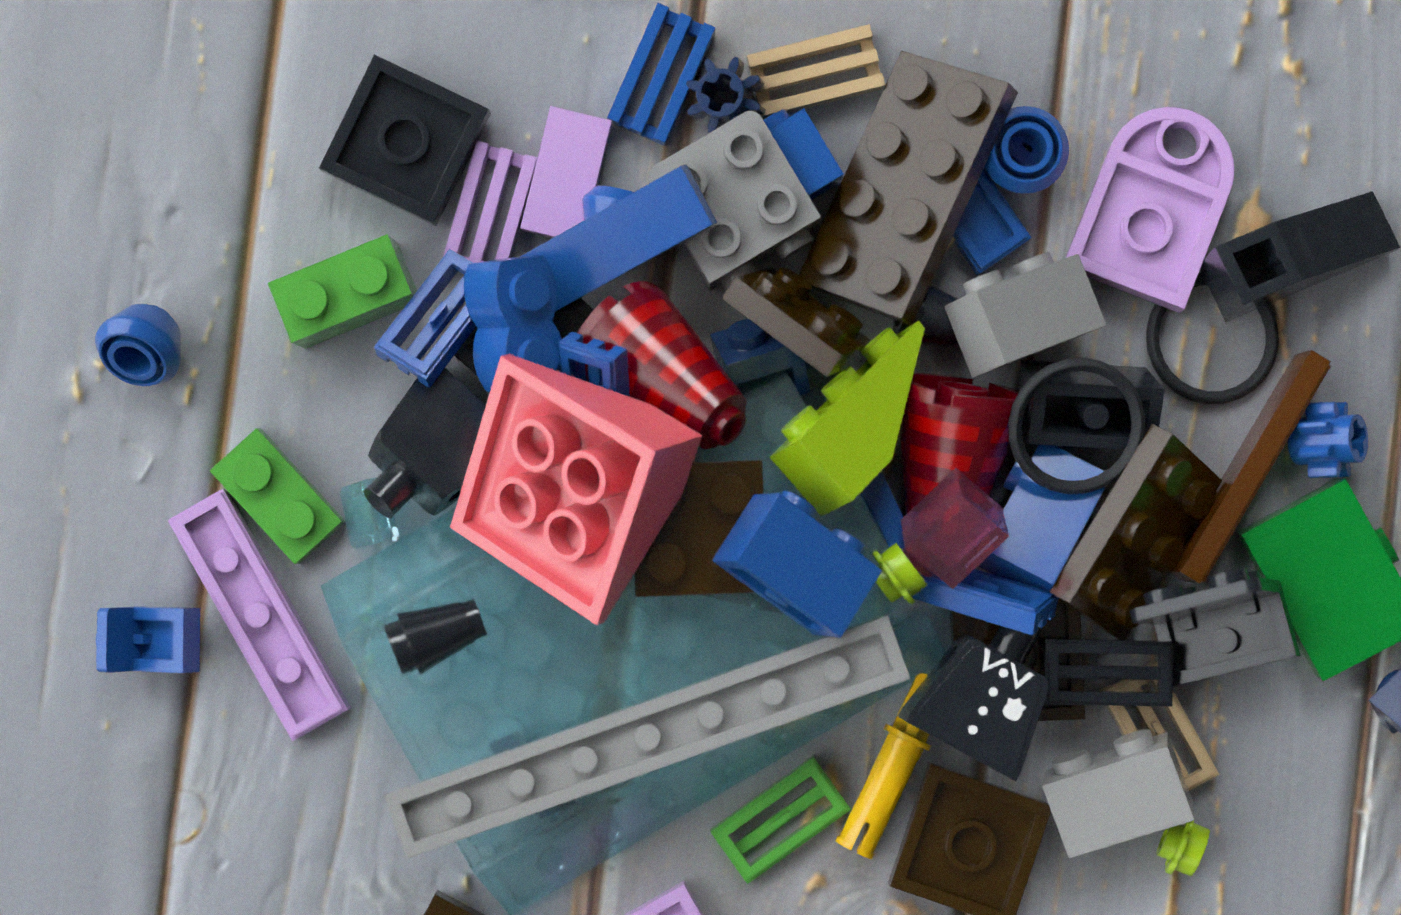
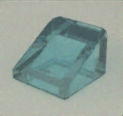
M376 478L365 479L344 486L340 490L350 544L355 549L396 541V537H399L395 516L392 518L383 516L371 506L364 496L363 491Z

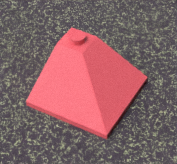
M510 354L503 355L499 360L450 528L595 625H599L608 618L681 497L702 435L651 404Z

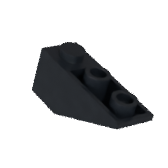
M1371 191L1275 221L1214 247L1203 260L1200 270L1225 322H1229L1394 252L1401 247L1374 192Z

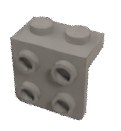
M746 111L656 164L649 171L648 180L651 183L679 166L687 164L716 218V224L684 241L697 263V271L709 291L721 284L727 291L735 277L757 272L758 269L755 264L776 251L781 260H784L814 241L810 231L817 228L821 216L762 117L757 112Z

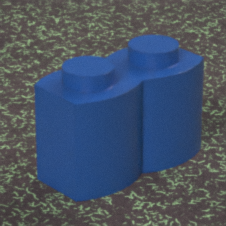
M543 255L469 263L464 278V297L469 315L477 327L473 343V360L476 374L485 391H491L499 360L503 355L510 354L561 372L559 342L562 338L557 327L552 322L557 302L556 283L546 258Z

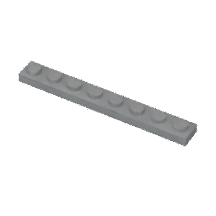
M883 615L847 628L841 638L824 636L391 791L384 797L405 857L409 859L910 679L889 617L888 615Z

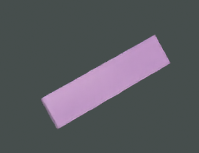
M221 489L168 520L170 526L291 740L294 741L349 710L351 706L231 494L226 489Z

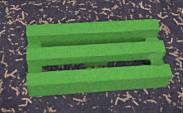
M811 756L712 827L710 832L748 884L849 812L851 808L815 757ZM812 776L817 783L734 843L729 834ZM823 796L827 797L831 803L830 806L751 863H748L743 856L744 853Z

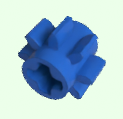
M1347 402L1309 403L1305 410L1306 417L1300 418L1287 440L1292 461L1296 465H1308L1309 478L1350 477V463H1361L1364 461L1368 451V431L1364 419L1359 414L1348 415Z

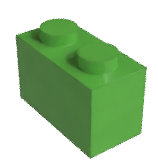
M388 234L267 283L291 343L304 349L402 310L417 291L399 244Z

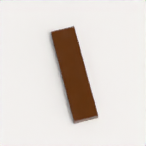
M1313 350L1293 356L1221 478L1223 481L1216 490V499L1211 510L1198 520L1185 541L1182 556L1176 567L1170 571L1171 574L1188 583H1204L1331 367L1329 365L1330 360Z

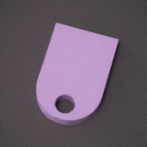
M1177 107L1152 109L1131 119L1118 132L1107 151L1065 258L1079 254L1088 278L1181 313L1185 309L1233 185L1234 160L1229 144L1221 131L1202 115ZM1173 128L1187 130L1196 141L1195 154L1186 159L1172 157L1163 146V134Z

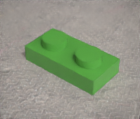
M260 428L254 429L210 470L216 479L294 564H300L346 522Z

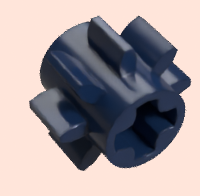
M733 57L728 69L719 68L710 59L705 60L707 73L699 82L688 80L686 83L696 93L698 101L687 112L694 119H702L710 115L708 133L746 111L765 114L766 109L755 101L753 93L761 89L765 83L758 75H752L742 80L744 62L738 57ZM730 88L738 94L735 104L724 103L721 107L714 101L717 91L728 92Z

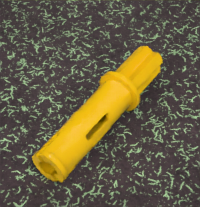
M918 673L915 676L892 726L887 723L885 724L883 729L888 731V735L840 835L835 840L841 846L852 850L863 825L869 823L856 851L857 854L871 860L875 856L874 852L917 761L920 759L924 749L930 751L932 745L926 743L930 734L898 717L902 707L927 677L928 674Z

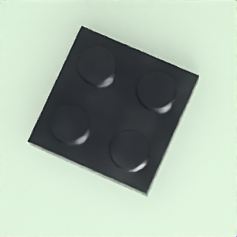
M374 54L319 169L344 183L437 226L474 150L476 140L478 141L491 112L488 108Z

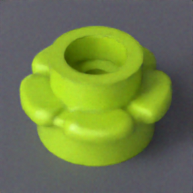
M895 543L881 554L877 549L873 551L872 555L878 563L876 566L882 570L876 580V584L891 603L903 596L908 604H914L913 596L928 584L902 549Z
M1194 820L1164 829L1156 855L1166 859L1165 872L1171 875L1176 870L1191 877L1203 857L1210 829L1194 823Z

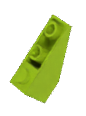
M919 321L898 334H895L890 327L879 333L861 350L860 353L865 357L866 361L856 371L852 366H848L821 390L827 400L816 411L810 405L782 428L781 433L787 440L769 458L816 509L820 516L853 501L892 460L925 329Z

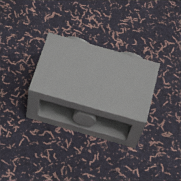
M1050 252L1037 255L1014 265L1017 276L1006 280L1002 279L999 270L984 274L963 284L966 296L944 306L972 378L1106 326L1105 319L1079 254L1053 262Z
M1149 729L1139 730L1116 739L1113 742L1114 749L1090 756L1088 749H1080L1061 755L1052 761L1053 768L1045 771L1042 787L1069 859L1194 820V803L1168 732L1152 736Z

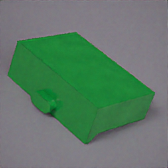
M1333 478L1316 490L1236 532L1255 568L1259 571L1260 577L1281 582L1297 643L1315 676L1320 680L1325 681L1401 641V577L1393 565L1399 561L1398 555L1381 527L1376 530L1373 529L1346 479Z

